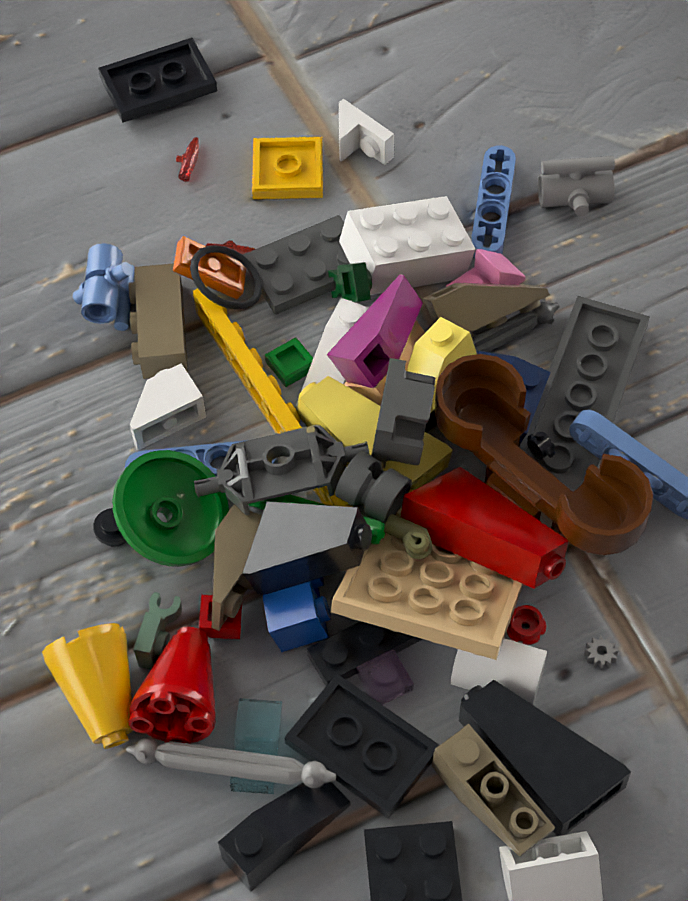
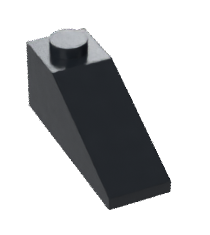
M332 782L324 783L318 788H310L301 783L251 813L219 840L218 846L222 860L251 892L351 805V802Z

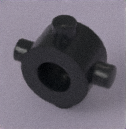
M539 431L535 436L533 434L528 436V448L538 460H543L547 456L552 458L555 455L554 443L545 432Z

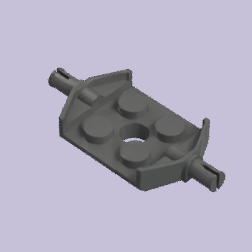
M317 424L232 444L221 469L216 470L217 476L198 481L195 480L194 486L198 498L218 492L226 493L227 498L245 515H250L248 504L324 486H327L329 496H333L344 472V465L351 462L361 451L370 455L367 441L343 447L342 441L337 442L323 427ZM277 457H289L283 463H272V460H274Z

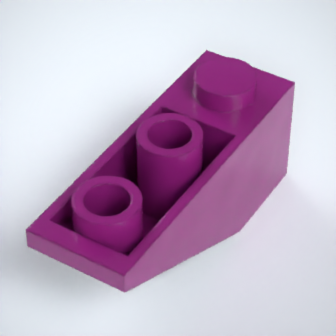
M399 275L327 353V356L346 382L375 388L386 376L390 358L400 359L423 304L404 275Z

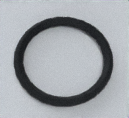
M210 245L198 250L191 259L190 270L194 283L201 293L212 302L228 309L239 310L252 307L259 301L263 288L261 277L252 262L241 253L229 247ZM209 253H223L240 261L249 270L254 279L255 292L253 296L243 302H231L212 293L199 276L198 263L200 259Z

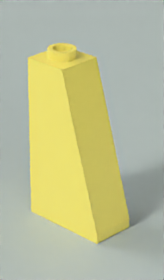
M327 376L318 384L316 382L310 383L301 391L297 412L307 427L320 425L337 442L342 441L343 447L367 441L370 455L372 454L380 405L330 376ZM424 432V446L419 465L387 461L385 468H383L384 471L390 468L411 479L412 485L409 492L429 483L448 467L453 450L447 444Z

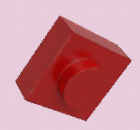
M201 594L199 629L204 631L208 638L240 639L242 604L237 615L234 618L228 617L218 631L212 628L213 595Z

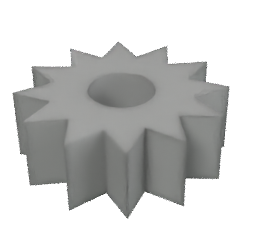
M600 636L599 640L592 638V642L586 644L587 650L584 653L588 657L587 663L593 662V668L599 665L601 670L604 665L610 668L611 663H616L617 660L616 656L619 650L615 649L616 643H609V638L604 640L602 636ZM597 651H604L605 655H600Z

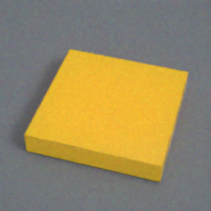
M322 137L253 138V199L323 198Z

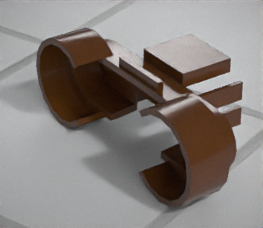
M475 354L463 356L445 368L438 378L435 394L434 414L437 426L450 442L463 449H468L487 465L485 484L539 521L541 512L552 520V530L558 534L562 533L572 545L587 553L604 556L621 553L638 542L646 529L651 513L653 492L649 479L637 465L621 456L603 454L600 468L591 464L587 468L583 483L574 492L571 491L519 448L520 436L528 428L531 413L524 408L526 388L523 378L512 364L497 356Z

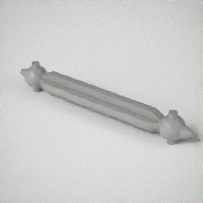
M144 738L138 743L130 744L126 747V752L134 755L143 764H152L157 760L169 768L288 785L303 781L310 788H318L324 783L336 781V774L326 770L325 766L317 761H311L303 765L295 758L173 741L159 745L151 738Z

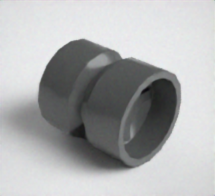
M361 451L346 467L336 487L335 495L353 507L363 505L366 515L375 520L382 521L385 525L391 514L396 515L401 508L403 497L409 493L412 480L391 468L384 471L381 461Z

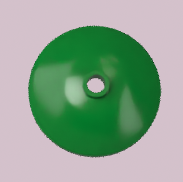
M172 450L152 451L133 460L119 476L113 492V513L122 536L140 555L165 566H188L202 561L214 552L215 530L229 512L226 493L218 492L198 498L194 481L215 477L214 473L196 458L182 452ZM157 513L165 515L167 522L161 521Z

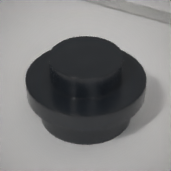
M113 508L106 509L97 515L93 523V530L96 538L101 543L117 547L127 542L116 524Z

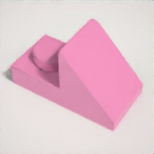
M477 249L475 251L474 268L447 284L446 287L454 283L519 285L525 281V275L501 253Z

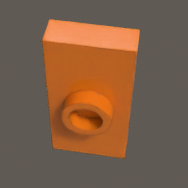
M183 236L177 242L173 271L193 280L190 270L191 259L198 250L206 246ZM209 253L200 259L198 272L204 285L235 299H238L243 294L247 268L240 261L222 253Z

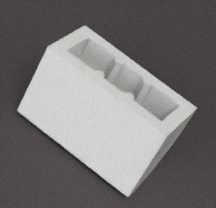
M505 638L497 660L458 649L451 676V685L470 690L477 685L483 688L495 680L533 705L543 674L547 651Z
M587 831L542 839L521 857L508 846L499 847L503 877L509 901H603L599 854Z

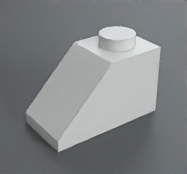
M182 363L173 368L161 370L154 377L146 381L130 422L137 450H141L206 418L203 396Z

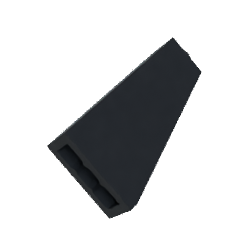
M493 680L483 688L477 685L470 689L461 699L459 722L464 727L470 724L555 826L553 832L556 836L566 835L626 788L631 771L623 763L499 682Z

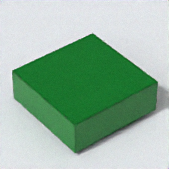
M296 337L265 354V362L285 387L307 376L313 361V357Z

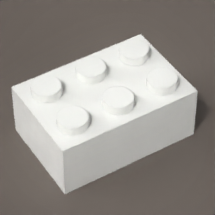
M447 196L350 210L347 212L339 240L350 263L366 262V268L372 277L370 295L383 293L399 275H404L412 288L454 281L468 271L476 250Z

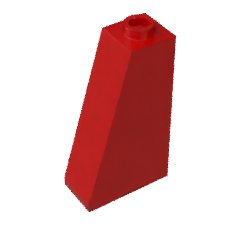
M458 467L405 494L403 497L400 517L427 528L432 544L533 589L548 580H554L559 577L566 566L565 555L569 542L567 539L462 467Z

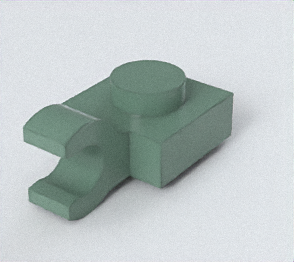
M154 592L150 597L149 613L145 612L133 649L138 667L151 670L170 641V633L166 632L165 627L180 617L182 613L180 597L175 596L173 605L168 609L159 608L161 605L160 593Z

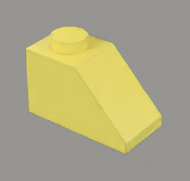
M442 317L415 343L407 368L408 372L436 378L431 412L435 409V394L438 378L450 363L457 359L477 354L470 332Z

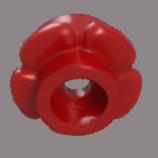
M521 605L514 609L506 633L515 642L521 641L525 645H533L540 640L541 635L545 634L547 625L537 608L530 605ZM522 624H528L529 628L523 629Z

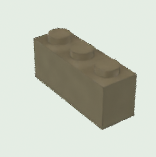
M174 263L134 267L135 282H129L131 305L136 304V312H130L132 334H138V342L131 343L132 359L134 365L140 364L143 379L152 378L161 370L173 368L181 363L188 373L183 287L181 274L173 271Z

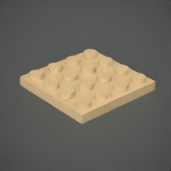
M402 508L396 514L399 517L401 516ZM385 533L384 539H381L379 544H370V547L364 551L360 566L346 571L332 599L331 613L497 660L523 584L432 544V551L424 559H414L406 552L402 540Z

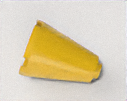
M117 623L96 625L79 630V637L66 643L63 636L47 645L42 651L44 662L94 744L102 743L104 749H109L129 741L127 734L134 730L129 726L132 694L127 637L123 626L120 628V625Z

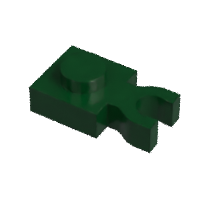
M366 262L337 265L338 269L328 271L329 278L333 277L336 283V290L331 291L332 298L342 297L352 302L371 300L372 277L366 268Z

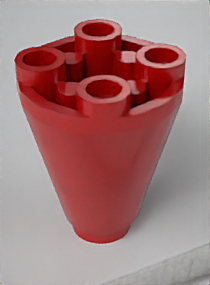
M182 627L171 637L131 701L129 726L132 730L146 733L150 737L165 743L173 741L191 744L209 737L215 728L216 713L211 649L208 643V636L204 631L195 627Z

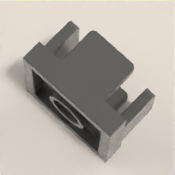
M390 358L371 454L372 457L383 463V468H385L387 461L419 465L436 379L433 376L408 372L405 370L406 361Z

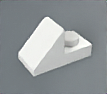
M342 99L339 102L340 161L345 160L354 151L361 148L367 156L374 157L386 165L394 158V133L345 99Z

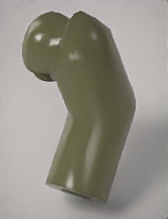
M395 514L389 516L384 532L402 540L410 557L424 559L431 553L432 541L427 528Z

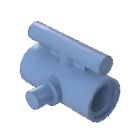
M105 243L96 244L89 249L85 281L80 284L78 290L73 292V299L77 304H82L81 314L86 320L104 324L115 319L114 328L119 331H125L129 328L131 310L129 282L134 281V266L127 262L122 263L123 254L118 247Z

